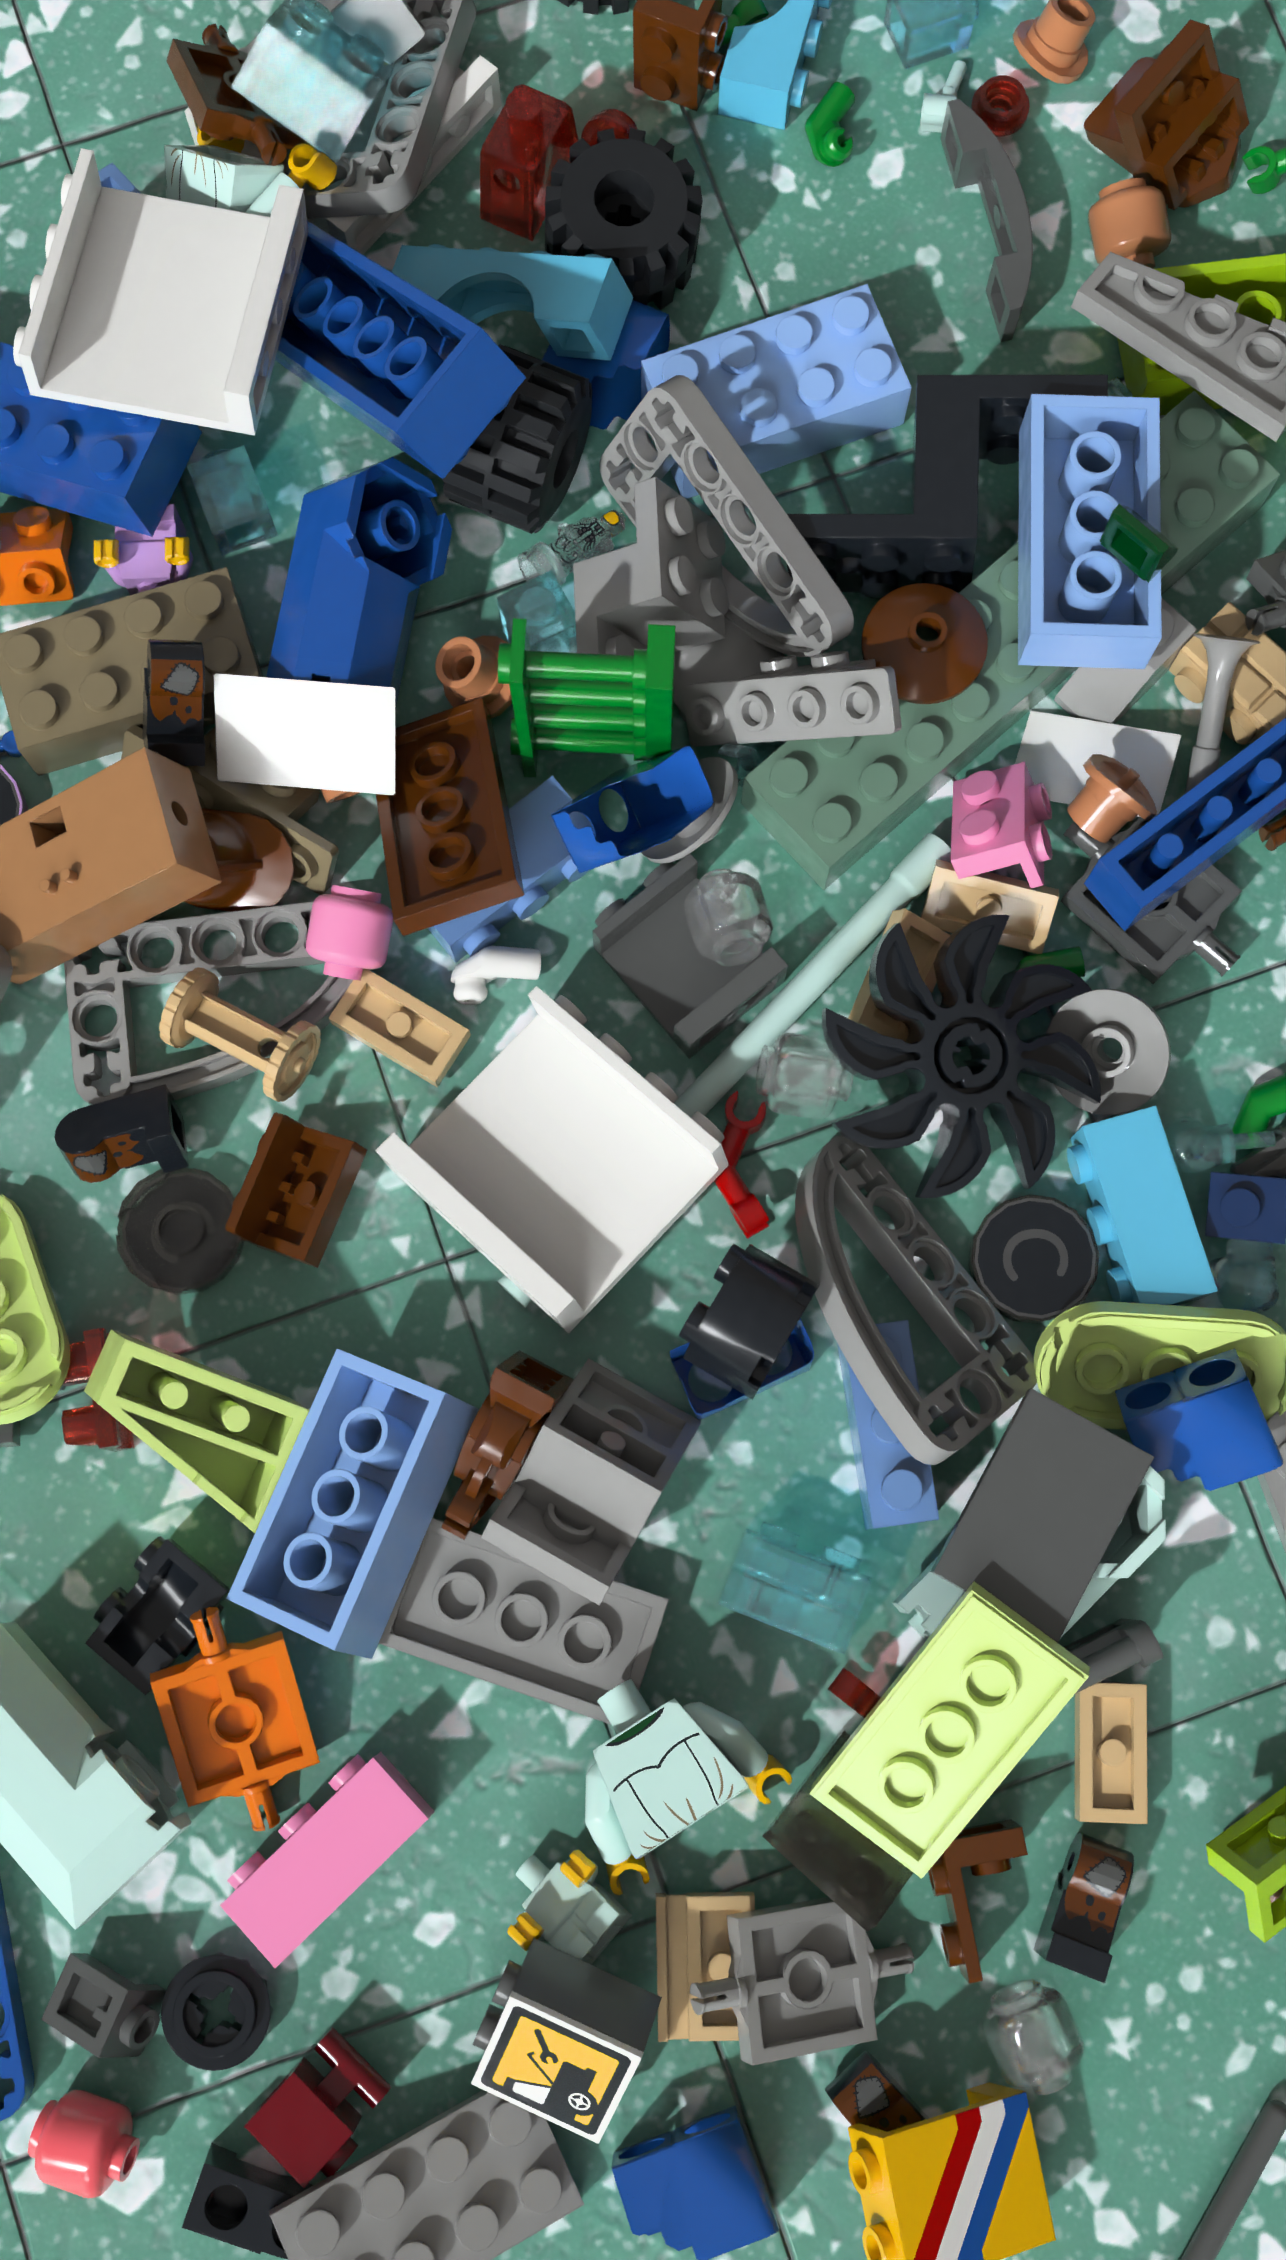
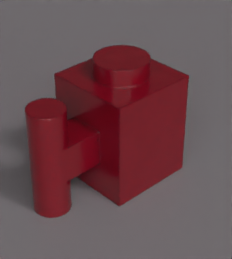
M334 2027L313 2048L332 2067L328 2074L323 2077L304 2057L255 2110L244 2126L303 2188L319 2171L326 2177L334 2175L358 2147V2144L351 2138V2135L359 2124L362 2115L345 2099L346 2096L354 2090L373 2109L392 2088Z

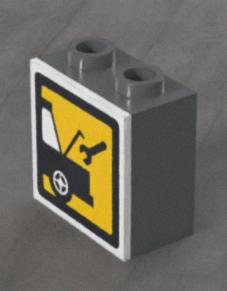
M533 1938L522 1965L511 1960L507 1963L492 1999V2002L503 2006V2008L500 2009L489 2004L472 2045L485 2051L471 2084L599 2144L642 2059L662 1997Z

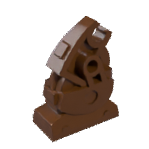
M520 1350L495 1368L491 1376L490 1393L478 1411L459 1454L454 1476L462 1479V1482L446 1511L445 1516L447 1517L441 1528L465 1540L471 1529L482 1518L496 1498L499 1500L503 1499L517 1479L543 1424L573 1382V1378Z

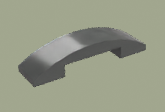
M960 99L947 102L940 139L955 189L978 184L999 256L994 257L985 291L1000 341H1009L1013 339L1031 276L1033 244L1030 214L1018 175L1001 143L985 122Z

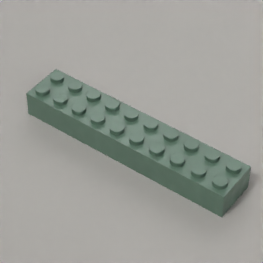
M1195 391L1160 419L1161 534L1178 548L1176 555L1161 569V595L1260 510L1280 476V473ZM1018 542L959 592L980 614L988 637L985 663L979 676L967 690L950 700L935 704H916L898 699L902 728L900 731L892 734L786 741L744 777L741 804L823 890L829 887L1079 668L1018 665ZM922 627L916 630L918 637L924 641H934L938 638L937 632L930 628Z

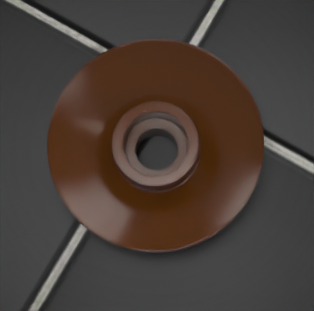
M929 583L906 585L885 595L870 611L864 624L861 639L863 660L875 659L876 667L891 666L895 671L898 699L916 704L944 702L967 690L979 676L985 663L988 649L986 628L976 608L958 592L941 585ZM922 627L930 628L937 632L938 638L934 641H924L918 637L916 630Z

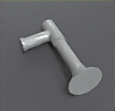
M1193 634V636L1201 639L1206 649L1208 671L1196 745L1192 749L1185 794L1219 769L1221 749L1219 748L1235 667L1242 654L1251 645L1259 644L1260 641L1213 634Z

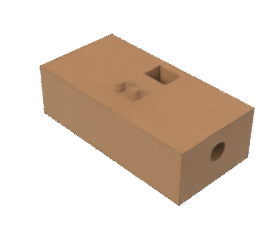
M144 747L0 825V945L6 949L11 957L13 971L10 982L21 985L222 882L189 768Z

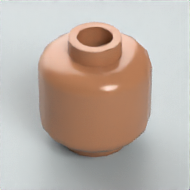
M1143 178L1126 179L1103 188L1099 191V200L1091 206L1088 213V224L1097 263L1100 264L1112 252L1147 267L1154 268V257L1164 252L1171 242V229L1163 192L1154 186H1146V181Z

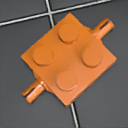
M217 1607L206 1608V1616L212 1634H208L201 1610L190 1616L201 1652L189 1661L150 1673V1683L188 1807L220 1796L241 1797L244 1795L252 1822V1829L254 1831H265L264 1819L259 1805H263L270 1829L281 1820L270 1786H273L288 1773L320 1763L282 1631L245 1643L231 1642L227 1644L219 1617V1609Z

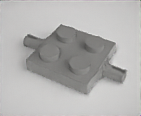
M851 1893L727 1915L731 1955L729 1976L719 1980L692 1983L690 1994L698 1998L690 2000L692 2008L697 2015L732 2007L737 2017L741 2061L754 2066L878 2040L874 2011L878 1978L912 1973L914 1962L905 1959L914 1958L907 1943L874 1950L866 1933L862 1896Z

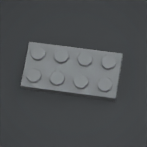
M432 1518L379 1644L610 1724L597 1700L629 1679L633 1680L638 1690L640 1689L669 1599L613 1581L599 1606L582 1595L570 1591L561 1583L519 1559L509 1556L503 1550L482 1539L481 1534L470 1531L466 1539L463 1540L441 1528L443 1521Z
M482 2090L336 2172L334 2175L327 2177L269 2210V2214L288 2260H492L584 2205V2202L547 2120Z

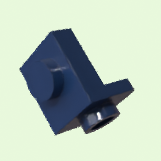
M1211 1172L1205 1236L1286 1244V1177L1278 1178Z

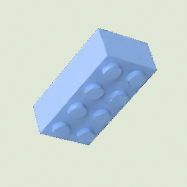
M868 284L641 361L642 399L652 388L676 375H684L691 379L703 393L759 474L903 425L912 389ZM707 451L709 460L718 472L716 462L714 461L712 455ZM675 462L670 471L680 495L685 499L699 495L677 462Z
M1031 394L1019 430L1018 665L1145 669L1162 639L1161 570L1148 583L1109 552L1100 542L1112 511L1119 504L1134 510L1161 533L1160 398Z
M336 1349L226 1599L334 1651L372 1659L459 1457L467 1433L479 1409L448 1393Z

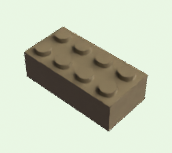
M227 567L0 633V686L17 748L38 776L121 752L125 731L133 725L143 729L144 668H147V644L149 639L202 642L205 668L204 727L215 724L214 674L264 677L241 599Z

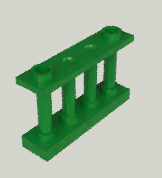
M513 618L512 642L499 644L498 682L499 684H509L515 717L512 718L510 751L511 755L521 756L524 777L536 778L538 750L634 754V761H645L672 751L676 625L648 624L647 649L634 648V655L531 651L527 619Z

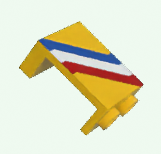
M988 2082L966 2089L969 2106L888 2132L861 2123L848 2127L852 2147L848 2166L852 2182L861 2195L866 2222L862 2240L868 2260H1002L1056 2240L1026 2091Z

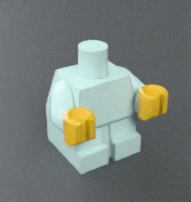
M579 1849L574 1850L569 1855V1860L563 1863L557 1862L551 1870L535 1855L530 1856L518 1869L516 1876L532 1893L522 1904L525 1910L516 1918L518 1922L514 1926L512 1924L507 1930L508 1935L524 1951L529 1950L533 1938L541 1942L546 1940L552 1947L592 1965L609 1942L631 1918L632 1914L604 1887L594 1881L598 1874V1866Z

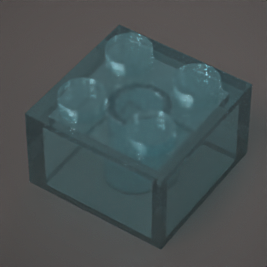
M284 0L265 22L231 88L337 163L364 122L394 67L384 61V52L373 41L359 34H355L352 37L332 22L334 19L332 13L317 0Z

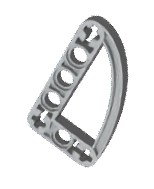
M405 0L425 27L426 33L418 43L396 60L365 151L326 154L337 165V174L331 184L339 180L344 181L336 188L323 192L325 189L314 190L307 183L301 188L304 189L307 219L389 214L405 208L414 199L418 192L476 17V6L473 0ZM441 44L438 48L430 52L424 53L427 49L435 45ZM309 74L297 91L319 130L334 106ZM427 87L423 92L409 97L413 92ZM413 131L408 137L393 142L398 136ZM291 149L287 151L286 158L280 163L284 165L283 173L286 175L291 171L288 165Z
M676 375L648 391L600 459V473L604 484L636 527L634 484L653 477L662 480L673 464L677 462L778 606L776 608L759 597L722 565L723 584L729 599V608L727 613H725V618L742 629L750 638L766 647L787 655H796L797 657H810L823 653L850 635L854 625V617L847 599L696 384L684 375ZM648 433L651 435V437H652V439H653V441H654V443H655V445H656V449H655L654 446L652 445V443H651V441H650V439H649V437H648ZM707 451L712 455L714 461L716 462L718 472L709 460ZM632 463H633L636 467H634L633 469H630V467L632 466ZM744 504L749 508L750 512L752 513L755 520V524L748 517L744 508ZM780 555L788 564L792 573V577L785 570L781 562Z
M313 902L145 922L96 946L107 957L125 956L121 944L127 942L126 953L132 966L131 971H126L127 967L120 959L101 962L99 966L100 973L93 975L85 965L81 964L82 961L91 959L92 949L64 962L73 1079L76 1091L81 1098L89 1105L166 1084L173 1099L178 1100L217 1088L258 1071L253 1066L224 1051H220L186 1064L137 1075L130 988L179 982L188 972L198 967L216 974L217 977L324 964V961L312 958L306 951L308 934L306 920L310 919ZM280 922H288L295 925L299 931L298 941L295 946L289 951L282 953L269 950L265 945V935L269 928ZM227 930L234 933L237 940L236 948L228 958L211 960L204 955V942L212 932ZM166 938L172 941L174 955L168 964L160 968H149L143 965L141 958L142 950L150 940ZM329 976L324 984L303 1005L273 1026L287 1032L291 1026L301 1020H305L317 1026L321 1031L330 1023L329 1016L353 980ZM100 1005H109L115 1008L117 1023L110 1033L97 1037L91 1036L86 1032L84 1025L89 1011ZM272 1041L264 1044L261 1048V1056L270 1058L278 1043ZM120 1047V1052L118 1053L110 1051ZM89 1049L106 1051L109 1069L116 1076L121 1077V1082L111 1084L110 1095L104 1096L96 1087L91 1086L92 1081L101 1079L103 1073L101 1059L95 1053L87 1055V1050Z
M842 1135L831 1139L807 1162L801 1172L796 1190V1226L809 1278L820 1284L815 1295L825 1319L842 1353L876 1409L905 1449L916 1460L924 1464L936 1465L963 1448L1019 1401L1028 1389L1034 1388L1037 1383L1034 1357L868 1147L856 1144ZM841 1164H843L848 1170L846 1171V1170L841 1166ZM863 1188L868 1193L865 1196L860 1191ZM834 1206L961 1366V1369L923 1399L887 1346L856 1286L840 1241ZM873 1206L882 1208L890 1215L895 1229L885 1227L878 1220ZM914 1256L923 1259L930 1266L934 1274V1281L925 1278L918 1271L914 1263ZM954 1307L962 1309L970 1317L974 1324L975 1332L966 1330L959 1323L955 1316ZM983 1342L988 1345L989 1348L987 1350L981 1345ZM1001 1367H1003V1368L1007 1371V1373L1009 1374V1376H1007V1375L1004 1373V1371H1003V1369H1002ZM960 1387L970 1390L975 1395L980 1404V1414L971 1411L965 1405L960 1395ZM942 1416L949 1426L935 1436L930 1430L929 1425Z

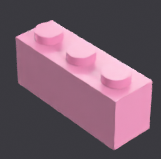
M382 1752L375 1755L368 1763L357 1754L328 1782L336 1793L318 1811L308 1802L278 1830V1833L286 1842L266 1860L257 1851L227 1880L235 1891L220 1906L274 1968L283 1962L435 1812Z

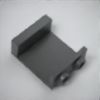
M688 854L676 864L674 862L660 864L644 880L643 885L646 888L628 903L623 898L611 903L596 918L595 924L598 927L592 931L594 949L689 1059L784 983L788 968L786 962L772 947L762 953L697 878L698 862L691 854Z

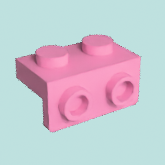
M1025 761L993 771H979L967 778L953 782L951 863L958 879L1020 863L1031 888L1044 885V861L1051 860L1053 856L1050 837L1044 821L1052 819V809L1045 785L1043 783L1034 785Z

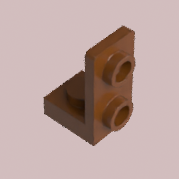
M1012 1819L963 1828L928 1871L934 1896L945 1895L950 1923L940 1924V1934L947 1964L949 1967L959 1966L961 1974L969 1984L981 1982L983 1977L961 1868L970 1866L971 1873L974 1876L991 1875L1012 1869L1010 1858L1028 1855L1022 1826Z

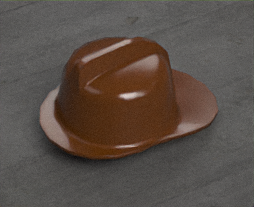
M201 808L222 882L184 902L199 908L230 912L272 907L279 903L291 887L295 870L292 848L283 832L268 819L250 813Z

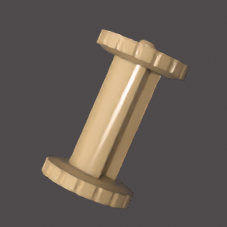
M199 967L188 972L175 986L163 1009L159 1024V1035L163 1042L174 1048H183L197 1037L264 1072L262 1084L264 1094L277 1102L286 1101L300 1088L313 1067L321 1043L320 1029L305 1020H301L291 1026L287 1032H284L218 998L219 980L216 974ZM272 1041L278 1043L270 1058L261 1056V1048L264 1044Z

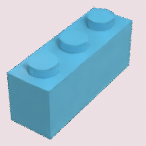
M1148 1107L1082 1126L1070 1138L1072 1147L1067 1148V1160L1075 1182L1077 1184L1085 1183L1092 1207L1086 1211L1091 1235L1098 1246L1105 1244L1112 1269L1107 1270L1106 1278L1113 1301L1178 1306L1203 1299L1217 1292L1218 1290L1157 1107Z

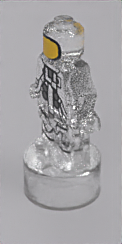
M611 510L601 516L600 520L596 517H584L575 524H559L557 526L559 537L556 541L549 545L539 541L518 555V565L526 582L538 595L545 597L566 583V576L573 572L574 563L611 552L615 546L611 538L625 530L626 517L622 512Z

